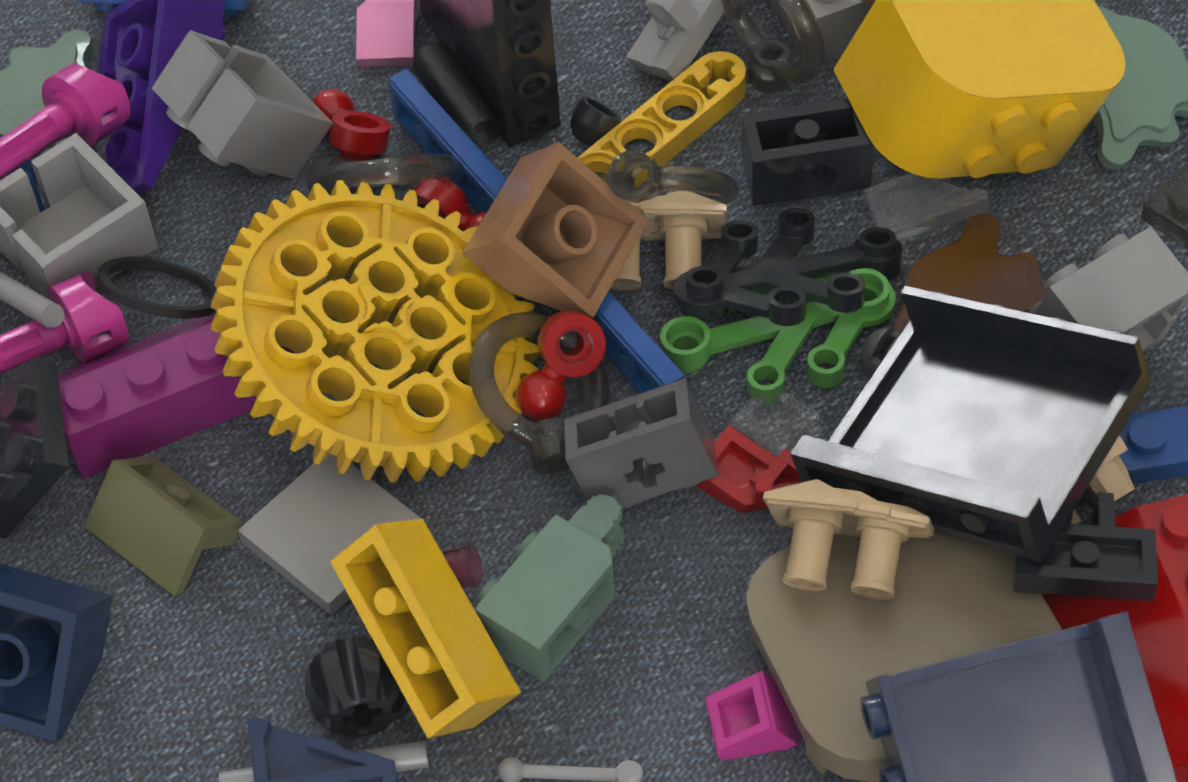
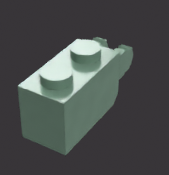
M600 493L598 496L592 495L590 500H586L587 505H582L569 521L555 514L540 533L534 531L525 538L518 549L515 562L500 579H491L482 588L476 599L474 610L500 656L543 683L615 598L612 559L617 554L616 550L621 549V544H624V528H621L619 522L623 521V509L615 499V496L611 497L601 495Z

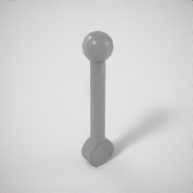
M507 757L500 762L498 767V775L503 782H519L523 778L643 782V769L639 763L632 760L621 762L617 768L523 764L518 758Z

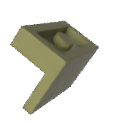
M148 456L112 460L83 527L173 596L183 594L202 550L235 545L239 536L238 529L244 525V522L156 457Z

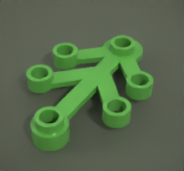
M867 268L856 269L849 273L856 274L864 280L865 293L863 307L855 312H837L829 308L828 305L811 301L806 303V317L804 321L794 326H780L771 322L769 318L756 316L709 329L705 322L696 317L680 316L668 321L661 329V350L683 374H690L700 370L712 354L775 338L763 359L753 364L747 372V392L749 397L760 404H772L783 397L785 393V373L814 327L836 321L824 345L816 346L807 356V376L810 382L822 388L834 387L840 384L845 377V356L863 327L877 326L888 320L895 309L896 295L893 287L882 273ZM826 274L813 278L827 282L832 275ZM765 289L753 291L767 296L770 293L769 290ZM729 308L728 312H733L736 310ZM823 363H829L834 365L835 367L830 369H823L818 367V365ZM761 380H772L775 383L771 385H760L757 382Z

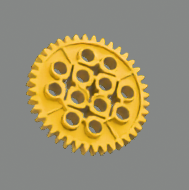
M337 180L330 195L319 183L313 184L307 198L298 190H293L286 205L277 199L273 200L266 215L260 212L255 213L249 228L242 227L234 245H230L214 284L217 289L211 301V308L216 310V314L211 323V330L220 333L214 349L217 354L229 356L222 371L224 376H242L234 392L236 397L256 396L257 400L250 415L253 418L271 414L274 417L268 432L271 436L290 430L294 433L291 439L290 450L296 452L307 443L315 446L313 463L317 465L322 463L329 454L337 456L338 473L343 475L354 461L360 463L364 480H370L377 467L383 466L390 483H396L405 467L415 482L422 480L429 467L439 477L445 476L452 463L464 469L474 454L483 458L494 442L499 444L503 440L510 427L514 426L522 413L516 403V389L523 377L531 372L539 371L533 364L540 353L538 346L532 342L540 329L539 325L527 321L534 310L533 303L517 301L520 296L506 291L462 254L478 226L471 227L464 232L457 228L461 216L459 212L455 211L443 219L438 216V200L433 199L423 209L417 206L416 191L411 189L402 201L395 199L392 185L388 183L385 184L379 196L373 195L367 180H361L355 194H351L343 180ZM328 316L337 319L339 322L333 321ZM280 346L287 347V348L291 349V350H292L293 352H295V353L287 352V351H285L284 349H282ZM369 362L374 363V364H377V365L380 366L383 370L374 367V366H373L372 364H370ZM458 379H461V380L465 381L468 385L462 383V382H461L460 380H458ZM322 393H327V394H329V395H332V396H333L334 398H336L338 401H333V400H331V399H328V398H327L326 396H324ZM412 409L420 411L425 417L416 414Z

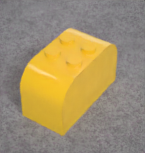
M875 0L833 70L870 141L893 164L907 172L927 178L938 179L964 176L981 178L989 174L1020 172L1028 174L1057 165L1121 81L1125 73L1126 62L1123 49L1095 0Z

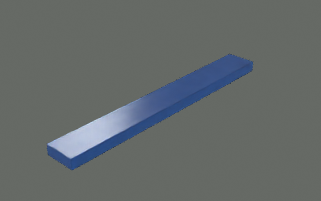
M407 68L389 78V89L394 118L445 176L464 192L467 200L477 212H487L507 180L505 176ZM608 291L595 316L592 318L600 325L604 332L606 357L639 394L685 379V375Z

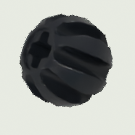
M353 635L345 639L333 640L326 644L322 652L314 656L305 676V695L315 720L332 734H343L347 738H360L385 730L389 722L398 718L406 700L375 642L365 635Z

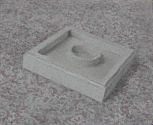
M329 454L319 465L313 463L238 529L241 543L332 616L350 600V597L330 561L375 524L422 518L372 479L364 480L362 472L353 464H351L344 475L338 473L337 456Z

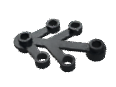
M790 208L779 214L778 236L755 267L734 272L743 258L751 257L757 253L758 228L749 221H731L726 223L721 229V248L707 266H697L680 275L673 285V297L680 305V311L684 316L696 317L703 322L714 321L724 317L730 308L769 318L771 322L780 326H794L803 322L806 317V300L828 305L832 310L842 313L855 312L864 305L865 282L860 276L852 273H838L831 276L827 282L814 279L813 277L848 269L853 271L867 268L882 273L888 281L892 280L901 272L902 245L897 240L893 231L882 227H872L862 231L853 246L793 259L802 245L813 241L815 237V216L811 211L803 208ZM765 289L769 290L770 293L767 296L753 291Z

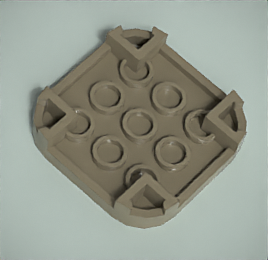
M937 533L929 536V538L909 537L908 541L901 542L894 583L895 594L894 598L890 600L869 599L858 596L850 590L851 582L854 580L861 537L833 535L826 576L827 586L824 591L800 590L784 584L783 576L787 569L790 546L764 560L751 576L745 598L754 651L760 650L805 740L806 755L821 775L829 770L844 779L881 782L880 768L887 767L888 763L881 738L872 740L863 720L860 698L869 695L865 682L877 676L891 675L1062 630L1041 593L1013 592L1012 554Z

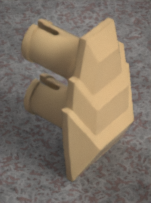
M684 189L663 196H642L628 201L649 222L609 290L624 292L641 287L640 239H644V241L665 240L664 287L673 290L674 282L680 275L694 267L701 266L702 239L721 238V229L726 224L727 205Z
M818 479L766 491L763 496L778 526L794 528L783 581L785 585L800 590L815 592L826 590V576L833 535L838 534L861 537L854 580L851 582V592L869 599H893L901 542L908 541L909 537L929 538V536L934 534L930 517L908 506L880 502L861 491L833 488Z

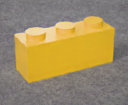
M423 519L375 524L330 561L428 739L474 728L521 693Z

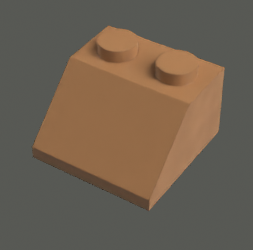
M557 142L519 159L462 254L512 294L560 311H580L593 318L649 220L560 142Z

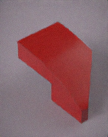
M728 425L714 442L718 476L702 481L695 486L733 509L746 513L768 508L763 499L764 492L802 482L789 450L784 448L779 456L776 457Z

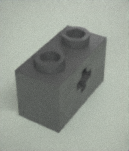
M686 378L564 419L566 462L587 500H590L592 495L598 496L600 493L601 495L615 496V499L622 508H629L641 501L677 489L690 488L702 481L718 476L714 435Z

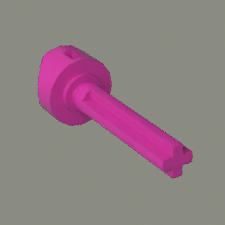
M74 61L45 79L41 87L42 100L45 107L0 138V179L65 137L69 138L77 133L89 146H92L121 127L131 115L130 101L122 83L85 68ZM108 111H111V113H109V114H107V115L101 117L102 115H104V114L107 113Z
M91 271L82 272L48 287L49 299L60 305L64 310V320L58 327L48 328L33 319L27 324L0 335V374L30 361L33 357L37 358L54 352L64 345L72 350L82 363L122 347L129 341V334L119 305L97 293ZM106 330L109 332L107 334L99 336L100 333Z

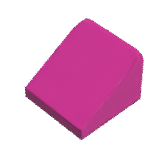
M763 670L705 697L717 757L721 760L787 750L800 744L796 722L774 678Z

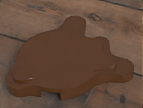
M985 213L971 215L966 221L960 238L954 243L935 249L918 260L910 270L905 286L931 292H944L953 297L985 304H999L1008 309L1026 313L1042 300L1046 294V290L1043 288L1044 284L1039 276V265L1036 257L1025 252L1012 257L1000 255L997 251L1000 233L999 222L995 217ZM905 304L894 324V331L900 333L903 332L910 321Z

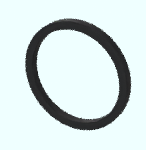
M124 257L109 260L99 268L97 276L99 288L107 296L129 308L156 316L178 319L201 318L216 312L215 309L211 308V301L217 289L214 286L215 283L206 276L187 267L158 259ZM126 269L163 272L183 278L199 286L209 295L211 300L196 306L158 304L124 292L115 286L108 276L116 271Z

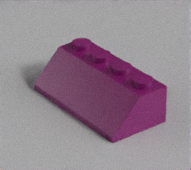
M216 312L206 317L193 318L58 373L66 444L82 480L108 470L112 460L137 458L252 410L257 400L256 396L237 398L234 394L242 376H224L222 372L229 356L217 354L214 349L220 337V333L211 330V323ZM280 346L282 349H284V350L287 351V352L295 353V352H293L291 349H289V348H287V347Z

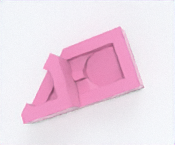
M366 0L357 8L356 61L359 67L413 65L416 57L415 20H418V0Z

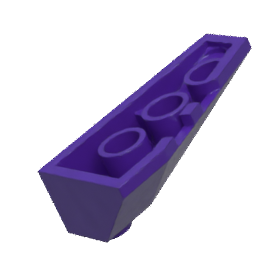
M127 0L105 14L99 57V74L122 83L130 101L131 113L129 119L116 129L110 137L106 146L107 164L138 195L153 187L182 128L166 114L168 105L156 94L152 86L190 30L224 41L226 27L223 23L225 0Z

